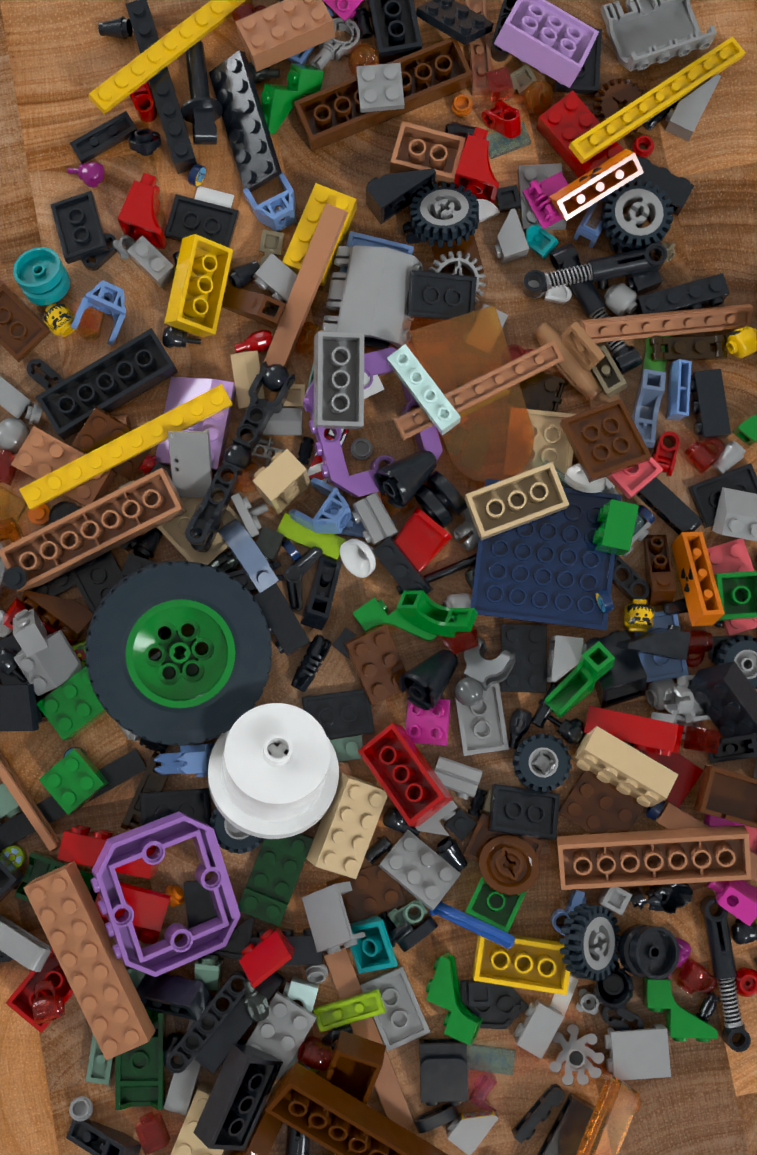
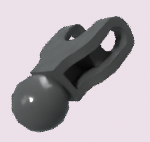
M474 637L464 652L467 667L463 673L465 678L461 679L455 687L457 701L465 706L476 705L482 699L483 690L487 691L490 685L507 679L516 662L515 654L505 650L496 659L486 660L483 658L487 650L485 640L480 637Z

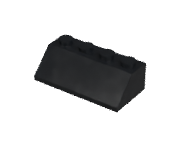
M232 1043L193 1132L208 1149L245 1151L283 1064L281 1059L250 1045Z

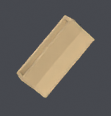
M258 351L231 355L238 407L241 411H246L250 404L248 391L260 371ZM263 384L257 395L259 399H265Z

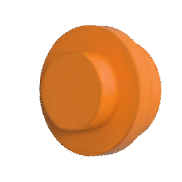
M465 94L456 96L451 103L452 112L459 117L469 115L473 108L472 100Z
M42 504L33 510L29 509V520L36 525L47 523L49 521L50 508L46 504Z
M168 885L165 888L163 894L171 895L169 901L171 907L184 903V892L180 887Z

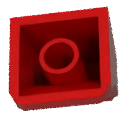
M476 127L473 136L468 135L455 173L454 183H456V189L461 184L465 186V191L470 189L472 195L475 194L477 199H484L494 203L499 183L489 163V141L486 140L488 131Z
M143 173L140 182L134 180L118 216V221L123 233L132 237L135 241L143 235L154 247L165 249L167 243L159 226L158 219L160 208L158 194L160 188L155 185L157 182L155 176Z
M416 508L394 540L421 573L450 542L452 536L422 510Z

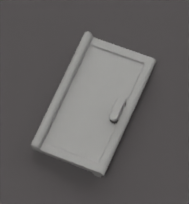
M209 430L168 431L172 482L179 496L204 498L213 480Z

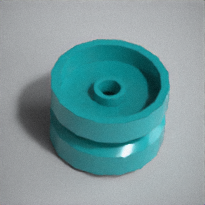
M46 247L30 249L19 256L14 264V278L19 287L22 288L26 298L33 304L44 306L56 303L70 289L71 279L58 254L52 249Z

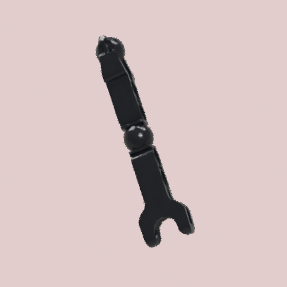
M266 361L262 363L259 374L256 375L249 388L250 404L237 429V438H233V444L226 448L222 466L217 470L201 505L193 514L186 528L185 536L193 549L198 552H206L211 547L231 496H233L238 486L239 475L242 476V470L250 465L254 451L253 448L258 444L273 413L281 412L289 390L296 380V375H290L288 370L281 364L268 366ZM262 384L272 392H279L274 402L258 398L257 395ZM254 414L263 415L259 421L251 419ZM246 433L253 435L249 441L242 440V436ZM226 473H232V474H234V477H233L232 480H230V481H224V480H222L224 474H226ZM216 493L224 494V498L221 501L213 500V496Z

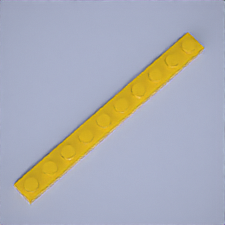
M210 0L90 92L89 99L103 114H106L251 0Z
M732 36L572 141L569 149L582 164L743 58L746 52Z
M220 384L19 490L29 509L33 510L167 440L168 431H184L231 407L233 403L223 385Z

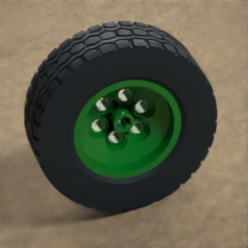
M164 561L145 566L130 573L115 584L103 597L94 612L87 632L85 648L86 665L92 688L102 707L113 720L140 738L165 745L177 744V746L189 745L191 743L197 744L205 742L207 739L211 740L220 736L219 734L229 731L243 714L253 709L256 701L259 700L264 691L263 688L266 686L272 662V644L270 630L267 626L268 623L262 613V609L251 593L236 579L217 568L189 561ZM189 623L193 626V632L189 636H184L181 633V628L184 624ZM163 626H167L170 629V635L165 639H161L158 636V630ZM199 642L206 643L207 649L203 654L195 652V646ZM183 646L181 650L182 655L179 657L173 656L175 654L174 648ZM152 648H159L161 651L160 657L156 660H152L148 656ZM190 663L196 664L198 668L197 672L193 675L186 674V667ZM167 666H171L175 670L171 678H165L162 675L163 669Z

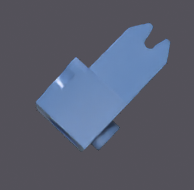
M283 172L278 175V180L284 192L259 205L248 188L243 190L244 196L257 220L276 232L297 222L294 190Z
M102 280L82 298L70 328L76 330L82 314L87 308L96 309L113 317L114 326L107 344L112 346L125 318L124 290Z
M312 478L310 481L313 484L312 487L328 498L313 519L295 509L289 511L290 518L315 533L341 534L352 517L348 503L337 487H333L320 479Z
M215 743L180 745V752L159 754L154 761L161 762V766L156 767L155 771L161 775L196 773V777L208 776L209 759Z

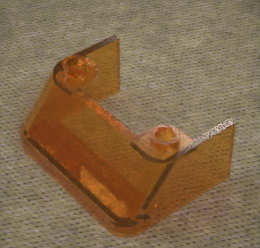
M602 1074L595 1080L603 1083L604 1086L576 1155H618L633 1115L639 1111L642 1104L638 1091L613 1075Z

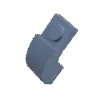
M644 369L636 393L632 420L646 446L653 448L655 445L659 406L665 392L666 372Z
M234 519L218 530L227 547L237 558L259 593L279 581L256 543L237 519Z

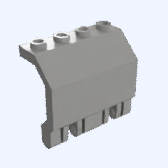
M618 0L614 1L613 4L608 3L601 6V14L619 64L629 71L635 69L643 70L650 64L656 62L659 64L664 63L671 57L677 55L682 57L698 48L699 50L706 49L712 44L717 34L714 25L709 27L706 34L700 31L690 5V0H625L628 13L625 14Z
M337 246L334 265L347 268V273H332L331 278L333 280L330 282L326 308L340 311L339 316H324L323 321L326 323H323L321 331L364 333V337L390 342L398 349L405 344L407 345L411 339V321L414 320V317L407 316L410 271H423L422 263L413 255L387 247Z

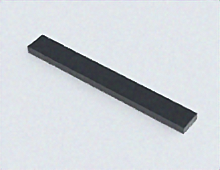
M138 749L99 769L109 784L89 801L146 770L147 766ZM52 796L36 804L49 824L67 814ZM24 812L0 825L1 851L36 832Z

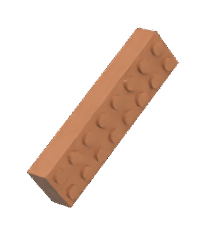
M160 468L0 549V556L6 569L20 567L27 574L25 586L17 590V592L31 591L186 513L187 510L169 473L165 469Z
M744 825L557 836L561 890L752 880L749 833Z
M75 861L33 879L24 887V890L105 1059L109 1060L148 1043L156 1030L121 958L116 959L112 948V945H114L113 940L107 933L102 917Z

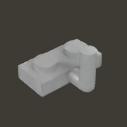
M240 493L231 496L251 538L259 535L258 529L262 528L257 516L269 510L266 502L249 509L252 506L246 495L242 497Z

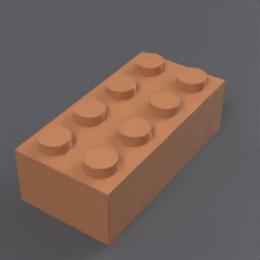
M283 0L235 21L239 39L256 72L335 38L333 19L322 0Z
M33 426L11 465L38 480L86 454ZM110 469L63 493V495L83 506H87L103 498L117 473Z

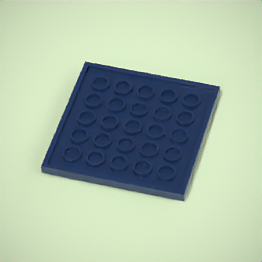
M486 478L485 487L502 480ZM563 488L569 502V506L566 509L480 541L479 538L470 608H475L478 613L477 615L606 631L609 612L603 613L597 604L595 593L605 589L611 596L615 554L595 550L596 544L593 543L595 530H598L601 523L597 521L600 508H603V505L607 504L611 499L621 501L622 495L603 492L586 493L576 489Z

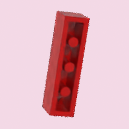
M589 706L584 733H589L598 726L625 743L635 744V749L648 751L649 747L657 749V754L671 756V752L679 753L684 726Z

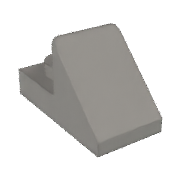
M453 800L450 801L423 824L415 828L417 831L449 836L440 820L443 818L446 821L455 815L456 804Z

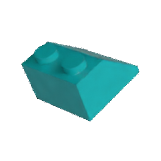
M372 916L350 925L352 934L365 932L366 937L357 940V945L350 947L359 974L398 966L383 919L378 916Z

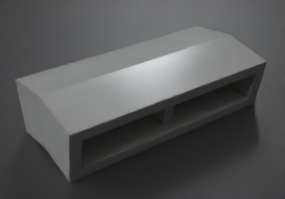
M282 408L281 412L273 413L262 435L302 436V408ZM257 413L251 419L259 421L263 415Z

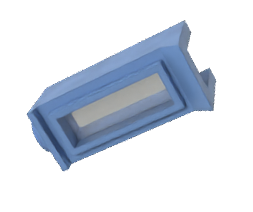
M610 194L589 206L573 239L577 240L582 235L591 240L589 247L593 248L602 231V208Z

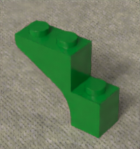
M291 63L290 71L287 75V86L264 84V90L261 94V106L270 134H275L293 108L294 101L299 100L304 95L321 91L323 70L310 65Z
M375 597L352 613L365 632L384 623L395 626L427 642L437 637L435 634L424 631L410 623L397 609L387 615V606L381 599L377 601Z
M598 641L581 656L574 670L545 698V704L560 719L594 691L595 682L613 668L615 657Z
M447 952L441 955V957L438 956L434 963L433 970L436 972L434 978L430 979L427 984L426 992H428L426 1000L451 1011L447 1013L443 1025L446 1026L444 1034L470 1046L476 1040L483 1018L470 1012L464 1005L461 998L456 960L452 954Z
M643 977V1004L650 1008L652 1012H664V1009H666L667 1033L674 1041L685 1042L687 1038H696L698 1042H710V1039H718L717 1030L710 1023L701 1020L695 1014L676 1004L671 991V980L668 977L661 980Z

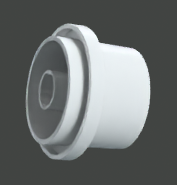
M283 703L260 705L243 714L229 731L219 736L212 749L208 764L210 794L222 816L242 832L266 839L291 837L315 825L329 809L339 780V765L336 752L322 726L313 716L301 708Z

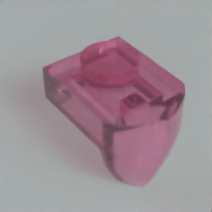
M487 1071L485 1075H479L474 1083L475 1088L469 1097V1100L476 1106L491 1112H496L497 1110L485 1098L497 1083L495 1075L490 1071Z

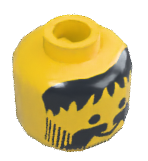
M53 303L46 308L43 318L44 323L54 335L66 337L74 332L75 329L70 327L75 315L68 305Z
M743 326L732 331L728 335L726 343L728 352L737 358H744L757 351V329Z
M633 599V604L625 606L624 625L629 628L630 632L647 633V629L653 627L654 608L651 605H647V600Z

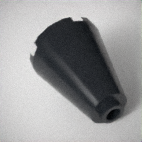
M418 451L375 471V484L382 495L384 493L387 494L390 498L387 501L396 508H403L435 470L437 459L430 451Z
M442 649L403 673L398 680L402 693L406 691L409 694L407 699L418 708L423 710L433 709L440 700L458 666L456 654L451 650Z

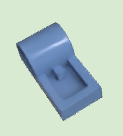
M572 889L566 910L556 909L551 913L550 923L556 931L561 933L562 928H567L566 925H556V920L559 916L565 915L567 919H570L568 913L574 911V907L586 904L587 898L584 897L585 892L581 889Z

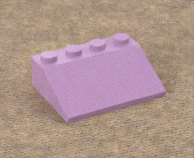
M517 0L494 44L503 51L516 56L522 62L538 69L539 72L552 77L558 83L570 88L580 72L599 31L546 0Z
M171 377L164 414L220 384L223 385L234 405L236 395L234 382L208 378ZM233 405L184 430H209L212 472L215 473L222 466ZM167 439L158 444L155 461L171 466L169 442Z

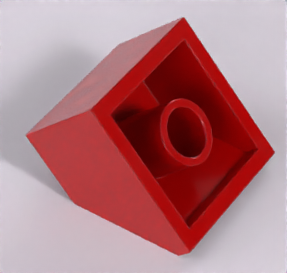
M271 928L260 936L261 941L254 946L251 943L241 951L243 955L239 962L253 988L257 987L293 958L295 949L279 928H276L274 931Z

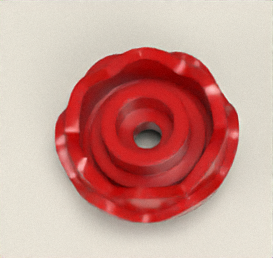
M746 967L738 969L737 976L734 979L737 986L735 988L737 989L736 993L743 997L756 995L757 972Z

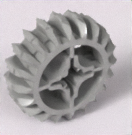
M450 251L448 253L449 259L444 254L440 256L442 263L434 260L433 264L437 269L430 267L429 272L440 273L445 266L455 264L452 274L463 275L461 265L465 266L471 272L472 277H477L476 294L479 296L483 295L484 292L478 289V287H485L486 283L479 282V279L485 278L486 275L484 273L478 274V271L483 267L479 265L475 268L476 258L469 262L470 254L467 253L463 259L461 258V251H458L456 258H454L453 252ZM475 296V303H477L479 299Z

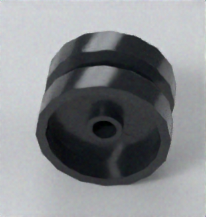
M434 471L427 478L429 487L423 484L414 495V498L431 519L442 528H445L452 522L451 513L459 516L468 507L457 489L440 472Z
M636 924L628 927L622 934L618 943V956L621 965L633 976L661 980L670 976L676 969L679 961V946L674 935L666 928Z

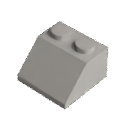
M722 487L712 531L725 536L757 541V494Z
M61 630L47 636V648L29 657H26L21 649L14 657L30 684L34 683V690L37 696L58 687L84 668Z
M558 635L550 638L547 683L558 681L579 663L581 656L586 652V644H583V638Z

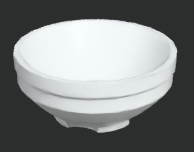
M580 463L568 468L564 477L565 482L570 487L581 492L598 493L605 488L606 478L603 477L589 483Z
M349 539L341 545V560L347 570L353 575L365 578L375 569L376 560L375 554L372 551L374 549L366 542L358 539Z

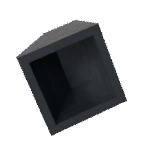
M628 630L613 631L608 636L594 637L584 643L586 644L587 651L600 641L615 657L613 668L595 682V690L602 708L645 695L647 675L637 652L616 648V643L631 638Z

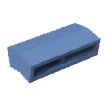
M678 359L669 365L667 420H681L689 416L692 361Z

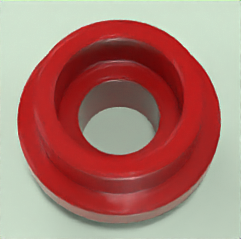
M639 136L634 140L632 150L636 156L645 158L652 154L654 143L649 136ZM644 145L646 150L640 149L639 146Z
M147 454L138 468L142 471V474L146 475L147 472H151L157 464L155 461L157 456Z

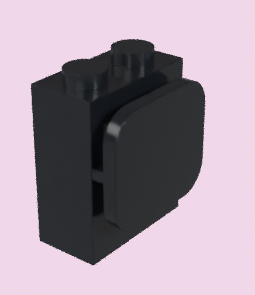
M454 1038L419 1039L421 1103H425L428 1106H436L440 1104L439 1102H449L450 1105H462L463 1102H468L467 1044Z

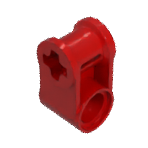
M148 81L130 94L140 120L146 123L154 121L157 117V109Z
M498 100L494 107L483 111L481 114L484 124L489 129L495 130L506 138H515L522 132L519 110L502 100Z
M667 431L657 438L652 453V458L664 469L662 472L666 473V476H671L673 473L680 444L679 436L672 431ZM663 438H669L672 441L671 448L663 445Z

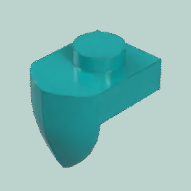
M539 225L529 226L526 230L525 238L529 249L544 260L559 244L554 236Z

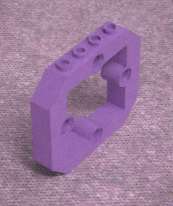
M390 347L364 354V372L371 379L364 389L369 388L372 384L373 375L378 374V376L394 372L388 365L387 357L397 351V349ZM313 379L305 393V398H303V405L305 411L310 413L309 427L311 433L316 435L315 449L317 455H321L323 464H321L323 477H327L329 483L355 498L379 492L374 481L375 471L379 469L380 461H384L388 465L395 462V460L389 455L379 456L371 462L369 471L349 476L340 444L341 429L313 428ZM401 382L407 403L401 410L402 416L410 412L411 407L418 408L420 406ZM433 425L415 434L419 451H430L438 460L443 450L437 428ZM325 429L333 431V440H327L324 437Z
M179 811L107 839L92 869L94 878L90 879L94 892H99L101 900L98 901V906L101 914H106L108 923H105V927L109 937H114L116 944L112 945L116 959L121 958L125 965L154 977L225 947L241 916L214 829L208 824ZM192 838L200 861V865L195 870V879L201 886L209 890L217 917L190 929H187L181 923H173L166 929L164 940L141 949L132 923L134 911L125 901L115 868L140 858L148 864H158L165 856V848ZM155 845V852L152 855H146L148 847ZM213 871L212 878L205 881V875ZM125 908V912L121 917H115V912L118 909ZM183 933V938L178 942H174L176 935Z

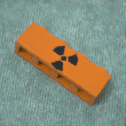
M624 149L552 194L549 198L558 216L567 221L644 173L635 152Z
M682 532L671 544L691 624L692 626L714 625L725 613L703 532Z

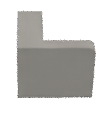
M621 887L602 888L597 901L601 905L622 915L632 894Z

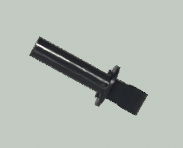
M200 40L185 52L191 99L182 105L181 113L184 120L192 123L194 145H216L217 127L215 121L221 117L223 108L219 101L210 98L204 44Z

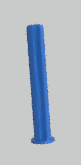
M442 900L433 911L429 910L430 915H438L502 947L510 949L514 946L515 937L451 907L443 903Z

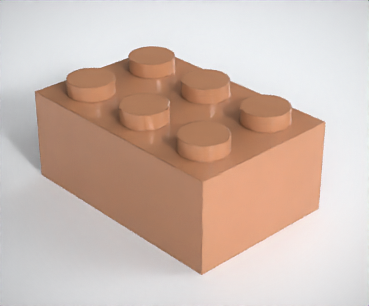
M402 121L390 161V173L434 168L436 171L435 183L442 186V182H447V187H450L451 182L454 183L455 173L466 138Z

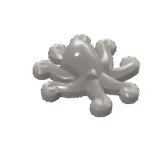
M570 1024L567 1027V1031L571 1034L569 1042L564 1039L560 1032H556L552 1039L554 1043H560L563 1050L559 1053L556 1062L550 1063L549 1067L552 1072L558 1073L562 1069L563 1062L566 1061V1075L562 1078L563 1084L567 1086L572 1085L574 1082L572 1072H577L578 1083L580 1085H587L589 1078L585 1075V1069L589 1071L590 1076L594 1079L602 1075L600 1068L594 1067L587 1057H590L596 1064H602L605 1057L602 1053H595L592 1049L585 1046L586 1043L590 1045L597 1043L595 1034H587L577 1040L579 1028L577 1025Z

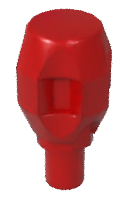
M269 330L253 332L244 339V342L234 344L235 352L239 353L245 350L247 352L266 351L272 342V334Z

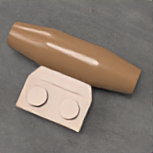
M577 321L570 325L563 334L548 322L542 324L534 332L541 346L555 340L564 361L554 366L568 383L584 397L591 401L604 390L592 368L605 355Z

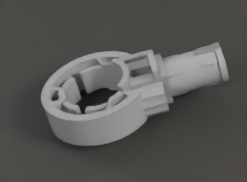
M340 17L333 19L335 33L338 27L339 31L347 32L351 39L343 42L332 38L319 44L321 51L310 61L311 66L316 68L318 66L322 70L330 60L335 59L338 61L342 56L350 55L356 51L360 43V30L354 21L350 19L344 21Z

